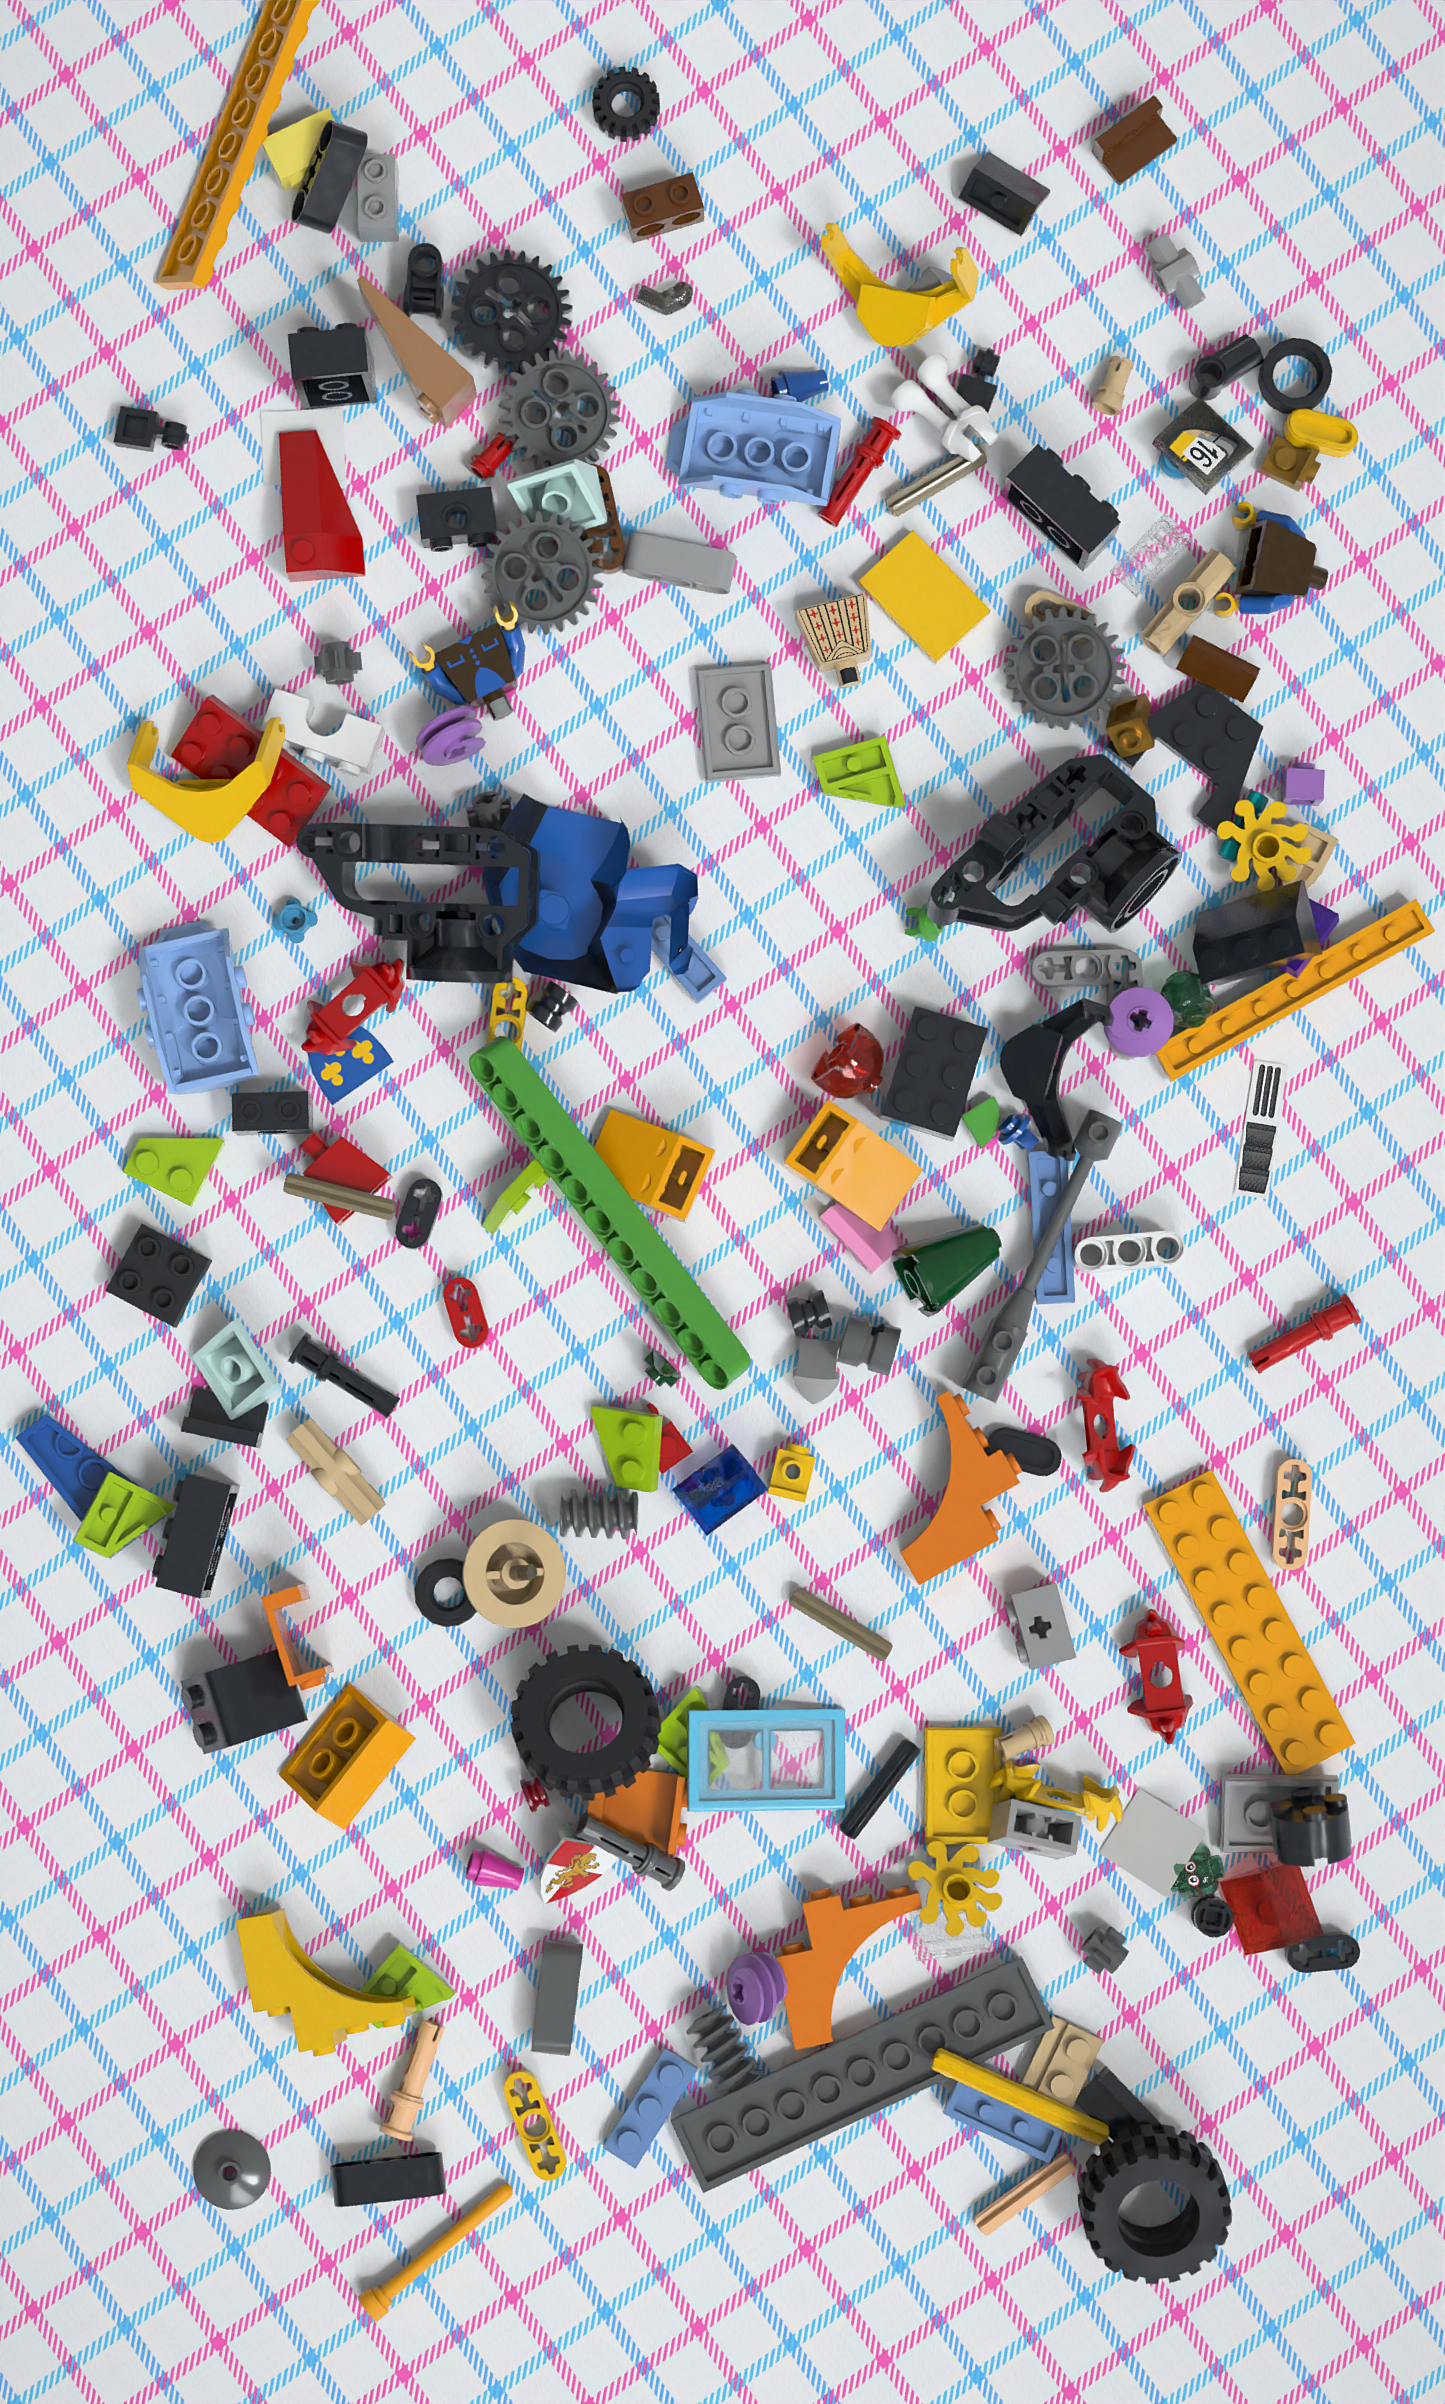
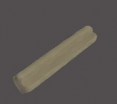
M974 444L982 454L974 463L960 455H956L889 495L885 499L888 510L894 517H898L985 465L987 457L984 450L978 444Z
M288 1173L284 1182L283 1191L287 1194L377 1218L392 1220L396 1210V1202L392 1199L294 1173Z
M798 1587L789 1599V1604L876 1659L885 1661L893 1648L890 1642L806 1590Z

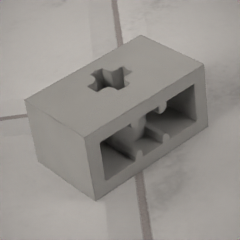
M364 154L357 171L358 231L361 242H399V169L395 154Z
M1053 1582L1009 1594L1011 1603L1005 1604V1609L1010 1626H1018L1021 1640L1015 1641L1021 1664L1028 1662L1029 1669L1034 1670L1077 1658L1056 1583ZM1039 1616L1041 1621L1048 1622L1049 1627L1043 1630L1044 1637L1039 1638L1037 1633L1029 1631V1626L1034 1625V1617Z
M1009 1799L993 1804L987 1843L1056 1860L1073 1856L1077 1853L1082 1816Z

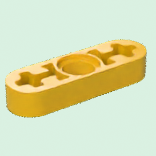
M513 977L512 983H496L494 987L487 1043L496 1038L495 1030L500 1023L511 1022L517 1027V1036L512 1042L522 1053L528 991L525 984L516 977ZM509 985H515L516 992L522 994L521 998L514 999L512 1007L513 1012L520 1011L519 1018L510 1014L497 1016L498 1009L506 1012V999L500 996L501 991H507Z
M516 2070L507 2077L504 2084L506 2101L533 2172L542 2180H555L563 2174L566 2168L567 2156L537 2077L528 2070ZM521 2078L523 2083L530 2082L532 2085L527 2092L530 2104L536 2099L540 2106L528 2107L521 2114L518 2113L517 2107L524 2106L523 2099L519 2093L513 2094L511 2092V2089L516 2085L515 2079ZM539 2114L545 2119L547 2127L544 2133L533 2136L525 2130L524 2121L529 2115ZM550 2136H552L554 2142H549L546 2145L551 2157L558 2155L560 2159L555 2164V2170L551 2172L547 2166H539V2162L543 2160L541 2147L539 2146L533 2150L530 2145L542 2143Z

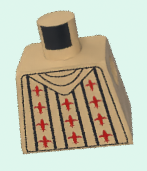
M866 593L797 609L795 613L796 624L819 673L835 669L840 688H848L860 684L862 681L857 664L866 662L871 658Z

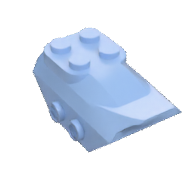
M738 389L737 393L722 392L692 397L690 411L681 420L672 424L665 467L677 475L679 478L678 485L720 491V495L727 498L740 499L744 494L757 496L758 501L768 504H779L780 500L827 506L833 487L838 457L841 418L805 403L796 402L797 399L795 397L785 394H776L774 398L759 396V393L753 390Z
M203 920L163 929L152 945L139 947L140 976L143 988L137 989L138 1000L141 1010H148L150 1025H145L146 1038L149 1047L156 1048L169 1094L203 1093L238 1085L257 1076L259 1070L249 1028L250 1025L255 1024V1018L251 1003H244L241 989L247 988L246 976L243 966H236L228 928L217 930Z

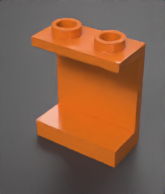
M306 1584L297 1585L261 1597L289 1687L299 1684L301 1691L326 1683L325 1675L334 1672L332 1665L302 1674L281 1609L310 1599Z
M651 1770L641 1773L639 1771L635 1775L636 1782L629 1788L622 1784L615 1788L616 1795L606 1798L604 1792L594 1794V1800H589L587 1814L641 1844L653 1843L658 1846L659 1850L668 1851V1854L676 1855L677 1846H685L687 1823H681L680 1818L682 1807L687 1808V1784H685L686 1776L682 1774Z

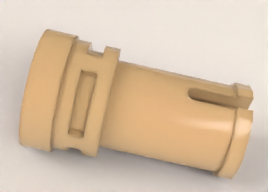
M1120 356L1111 357L1103 385L1098 387L1096 396H1094L1091 404L1095 410L1111 416H1118L1121 412L1125 397L1123 392L1130 372L1134 367V363L1125 357L1119 363Z
M1039 1715L1030 1722L1024 1723L1022 1728L995 1738L994 1746L999 1757H1002L1003 1761H1007L1032 1748L1037 1750L1040 1747L1051 1745L1054 1743L1055 1738L1048 1720L1043 1715Z

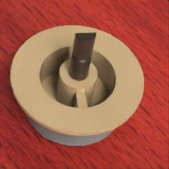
M511 1519L494 1523L477 1535L466 1553L462 1579L468 1599L481 1616L498 1626L522 1628L538 1623L554 1610L564 1591L566 1567L560 1547L546 1530L529 1521Z

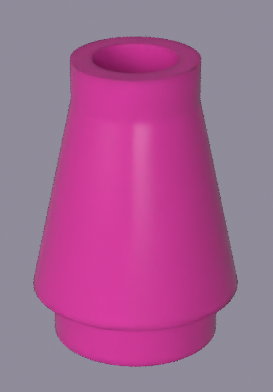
M486 1848L482 1851L473 1849L465 1871V1879L473 1881L472 1885L510 1888L518 1891L524 1876V1868L510 1863Z

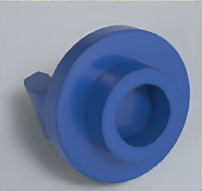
M1021 1113L1018 1116L1011 1114L999 1126L1001 1133L998 1140L1003 1145L1013 1141L1020 1149L1023 1150L1025 1148L1029 1152L1039 1141L1026 1128L1030 1118L1025 1113Z

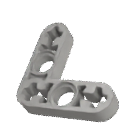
M1127 949L1048 951L1038 955L1031 966L1032 978L1041 987L1107 986V1003L1109 1006L1119 993L1131 988L1122 987L1114 989V983L1118 985L1122 983L1121 971L1114 970V965L1119 964L1121 958L1124 957L1127 958L1128 964H1134V969L1130 970L1127 975L1128 984L1135 982L1136 987H1143L1141 959L1135 952ZM1063 958L1071 959L1068 970L1071 980H1064L1065 972H1055L1050 980L1046 979L1045 973L1038 972V967H1042L1045 960H1051V964L1054 967H1064L1065 961ZM1083 958L1093 960L1097 966L1096 975L1089 979L1080 977L1075 969L1077 961ZM1138 1013L1135 1018L1130 1016L1129 1020H1137V1026L1133 1027L1134 1030L1140 1031L1142 1027H1145L1143 1022L1144 1015ZM1109 1043L1110 1050L1115 1057L1121 1060L1134 1059L1133 1057L1119 1053Z

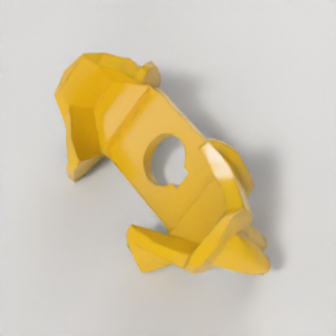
M1009 1759L1005 1762L1004 1767L994 1775L989 1785L991 1790L1002 1785L999 1795L1000 1802L1009 1800L1015 1794L1018 1801H1030L1086 1815L1088 1821H1094L1096 1816V1828L1100 1832L1106 1827L1110 1812L1113 1813L1117 1822L1121 1821L1123 1815V1807L1119 1798L1120 1791L1117 1786L1114 1785L1109 1789L1104 1788L1087 1775L1083 1776L1085 1791L1083 1790L1080 1794L1041 1784V1779L1032 1778L1040 1768L1039 1763L1014 1765L1012 1760ZM1049 1796H1056L1062 1798L1065 1801L1056 1800Z

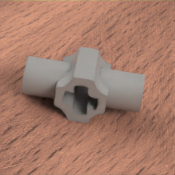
M1167 233L1160 235L1147 244L1146 248L1156 262L1151 268L1155 282L1167 297L1175 293L1185 311L1196 306L1206 298L1196 282V279L1201 275L1198 264L1185 247L1178 251Z

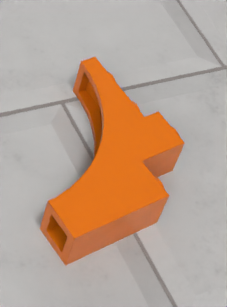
M949 1390L936 1397L943 1412L950 1437L951 1467L948 1485L943 1500L928 1526L913 1542L900 1550L902 1557L919 1585L999 1540L996 1531L1002 1529L991 1508L984 1512L981 1505L1019 1484L1020 1481L1016 1475L1023 1472L1012 1452L1004 1455L1002 1450L999 1449L989 1456L986 1455L984 1449L990 1447L979 1426L973 1430L969 1426L965 1416L971 1412L960 1393L952 1396Z
M909 1885L899 1886L886 1890L887 1897L873 1900L871 1894H865L850 1898V1905L842 1906L839 1892L831 1893L830 1887L809 1891V1898L801 1900L812 1946L804 1947L803 1941L780 1946L781 1953L774 1954V1958L783 1968L787 1980V1994L784 1998L795 2050L833 2042L831 2034L833 2000L846 1965L862 1943L880 1927L906 1913L922 1909L918 1890L910 1891Z

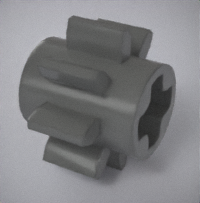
M337 641L323 644V652L318 653L319 656H314L316 675L323 674L326 684L343 685L354 682V674H358L359 670H363L361 652H354L351 649L350 642Z
M492 791L475 796L472 799L473 807L466 808L470 827L500 829L512 812L509 798L500 800L499 794Z
M1112 1926L1106 1932L1100 1927H1096L1081 1947V1950L1087 1954V1957L1083 1960L1084 1964L1098 1975L1103 1969L1113 1974L1129 1953V1950L1122 1946L1126 1938Z

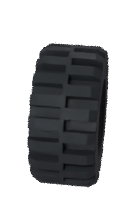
M578 1644L567 1646V1654L558 1656L555 1650L545 1655L547 1663L542 1667L535 1663L528 1670L530 1675L528 1681H520L516 1689L518 1698L512 1701L510 1711L513 1722L510 1723L512 1735L526 1769L532 1777L536 1776L540 1784L549 1791L555 1788L559 1790L560 1796L572 1799L574 1794H579L583 1801L594 1800V1794L602 1792L608 1798L617 1794L615 1788L623 1784L626 1788H629L636 1782L635 1775L639 1771L645 1773L651 1765V1754L657 1753L660 1744L658 1734L661 1733V1719L657 1699L648 1677L641 1674L640 1667L632 1659L625 1661L621 1652L611 1649L609 1653H605L602 1651L601 1645L589 1644L588 1651H580ZM583 1692H597L611 1697L621 1709L622 1727L617 1736L607 1746L594 1752L575 1753L561 1748L555 1742L550 1731V1720L557 1707L563 1701Z
M1151 2124L1139 2125L1140 2131L1130 2133L1127 2128L1117 2132L1119 2137L1117 2140L1112 2142L1107 2138L1099 2145V2156L1096 2154L1090 2155L1085 2163L1087 2172L1081 2173L1078 2183L1080 2193L1077 2195L1078 2206L1086 2238L1090 2242L1091 2249L1097 2258L1104 2259L1105 2266L1114 2273H1118L1122 2269L1124 2278L1134 2282L1138 2281L1139 2277H1143L1146 2284H1159V2279L1168 2278L1169 2283L1180 2281V2275L1189 2272L1191 2276L1202 2270L1201 2262L1205 2260L1210 2263L1217 2256L1216 2244L1224 2245L1229 2235L1226 2226L1228 2227L1232 2222L1231 2198L1221 2167L1217 2159L1213 2158L1211 2150L1204 2142L1197 2143L1195 2136L1185 2130L1181 2131L1179 2135L1176 2134L1174 2126L1162 2124L1160 2130H1153ZM1157 2180L1170 2181L1179 2184L1190 2192V2197L1184 2210L1175 2219L1160 2226H1138L1126 2221L1118 2213L1122 2201L1129 2192L1146 2182Z

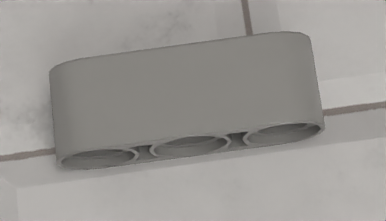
M632 533L629 536L622 572L639 579L715 594H728L737 556L732 552L647 534Z

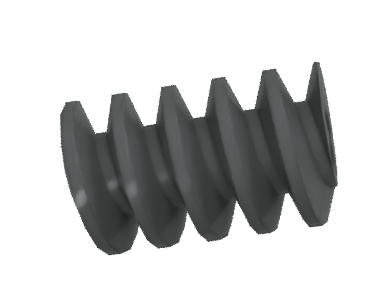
M571 1489L567 1500L563 1499L561 1495L560 1536L566 1537L570 1526H573L576 1537H582L586 1527L589 1529L591 1538H597L601 1528H604L607 1539L613 1538L616 1528H619L622 1539H628L632 1529L635 1530L637 1536L639 1506L637 1492H632L629 1501L625 1502L622 1491H617L612 1502L609 1501L606 1490H602L598 1500L594 1501L591 1490H586L583 1499L579 1500L576 1489Z
M727 2004L695 2020L686 2030L687 2035L699 2033L701 2037L694 2043V2048L706 2047L708 2049L700 2060L702 2063L714 2061L715 2065L707 2074L709 2077L721 2075L722 2079L715 2086L716 2091L728 2089L729 2093H732L753 2083L763 2073L761 2070L749 2071L756 2060L754 2056L742 2057L749 2048L747 2042L734 2043L742 2033L739 2028L727 2029L734 2021V2017L732 2014L720 2015L727 2007Z

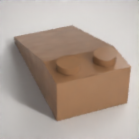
M361 275L357 282L363 303L413 391L416 401L421 406L419 408L420 413L433 425L440 422L448 429L477 398L473 376Z

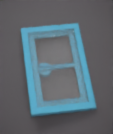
M845 1709L687 1710L688 1812L845 1809Z

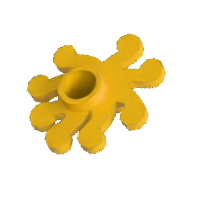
M1240 800L1236 803L1234 811L1236 815L1244 817V829H1240L1230 821H1223L1217 828L1219 839L1226 840L1232 837L1241 844L1237 853V866L1230 871L1231 879L1238 883L1244 882L1249 877V860L1252 858L1254 871L1259 878L1256 884L1258 891L1265 892L1275 886V879L1268 871V869L1274 866L1277 876L1281 881L1291 882L1296 878L1297 870L1293 865H1287L1285 856L1298 865H1304L1311 859L1312 853L1306 846L1297 849L1281 839L1287 838L1293 842H1302L1308 834L1307 827L1301 823L1293 827L1283 824H1271L1272 818H1283L1287 812L1286 805L1280 801L1270 804L1257 820L1254 814L1253 803L1249 800Z
M941 1841L930 1842L926 1852L928 1856L935 1858V1870L929 1868L922 1861H913L907 1871L910 1879L917 1880L923 1878L931 1885L927 1894L926 1907L919 1912V1919L927 1925L933 1924L939 1916L938 1903L942 1901V1910L948 1921L945 1925L947 1935L955 1937L963 1932L964 1923L958 1914L964 1911L966 1921L970 1926L974 1928L983 1926L986 1923L987 1916L984 1911L977 1909L975 1902H979L987 1911H996L1000 1908L1003 1900L997 1892L987 1894L981 1888L973 1885V1882L985 1888H993L1000 1879L999 1873L992 1868L985 1872L970 1867L963 1868V1862L974 1863L980 1856L978 1848L974 1845L962 1847L948 1862L945 1844Z

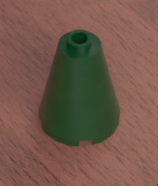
M978 1224L900 1246L892 1251V1255L899 1258L893 1262V1267L906 1295L910 1300L917 1297L924 1305L918 1308V1310L923 1315L930 1317L940 1312L1000 1256L999 1248L1002 1247V1243L997 1232L992 1227L987 1229L983 1224Z

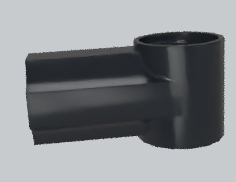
M1244 334L1212 356L1201 358L1196 363L1189 380L1191 393L1201 400L1214 399L1220 394L1222 389L1261 365L1264 357L1261 353V348L1254 338ZM1210 373L1216 378L1217 382L1213 384L1206 383L1201 379L1200 374Z

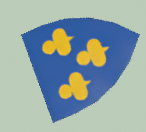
M361 1026L356 1028L347 1037V1039L355 1040L356 1046L354 1048L328 1056H323L318 1052L308 1053L312 1074L332 1105L394 1062L381 1043Z

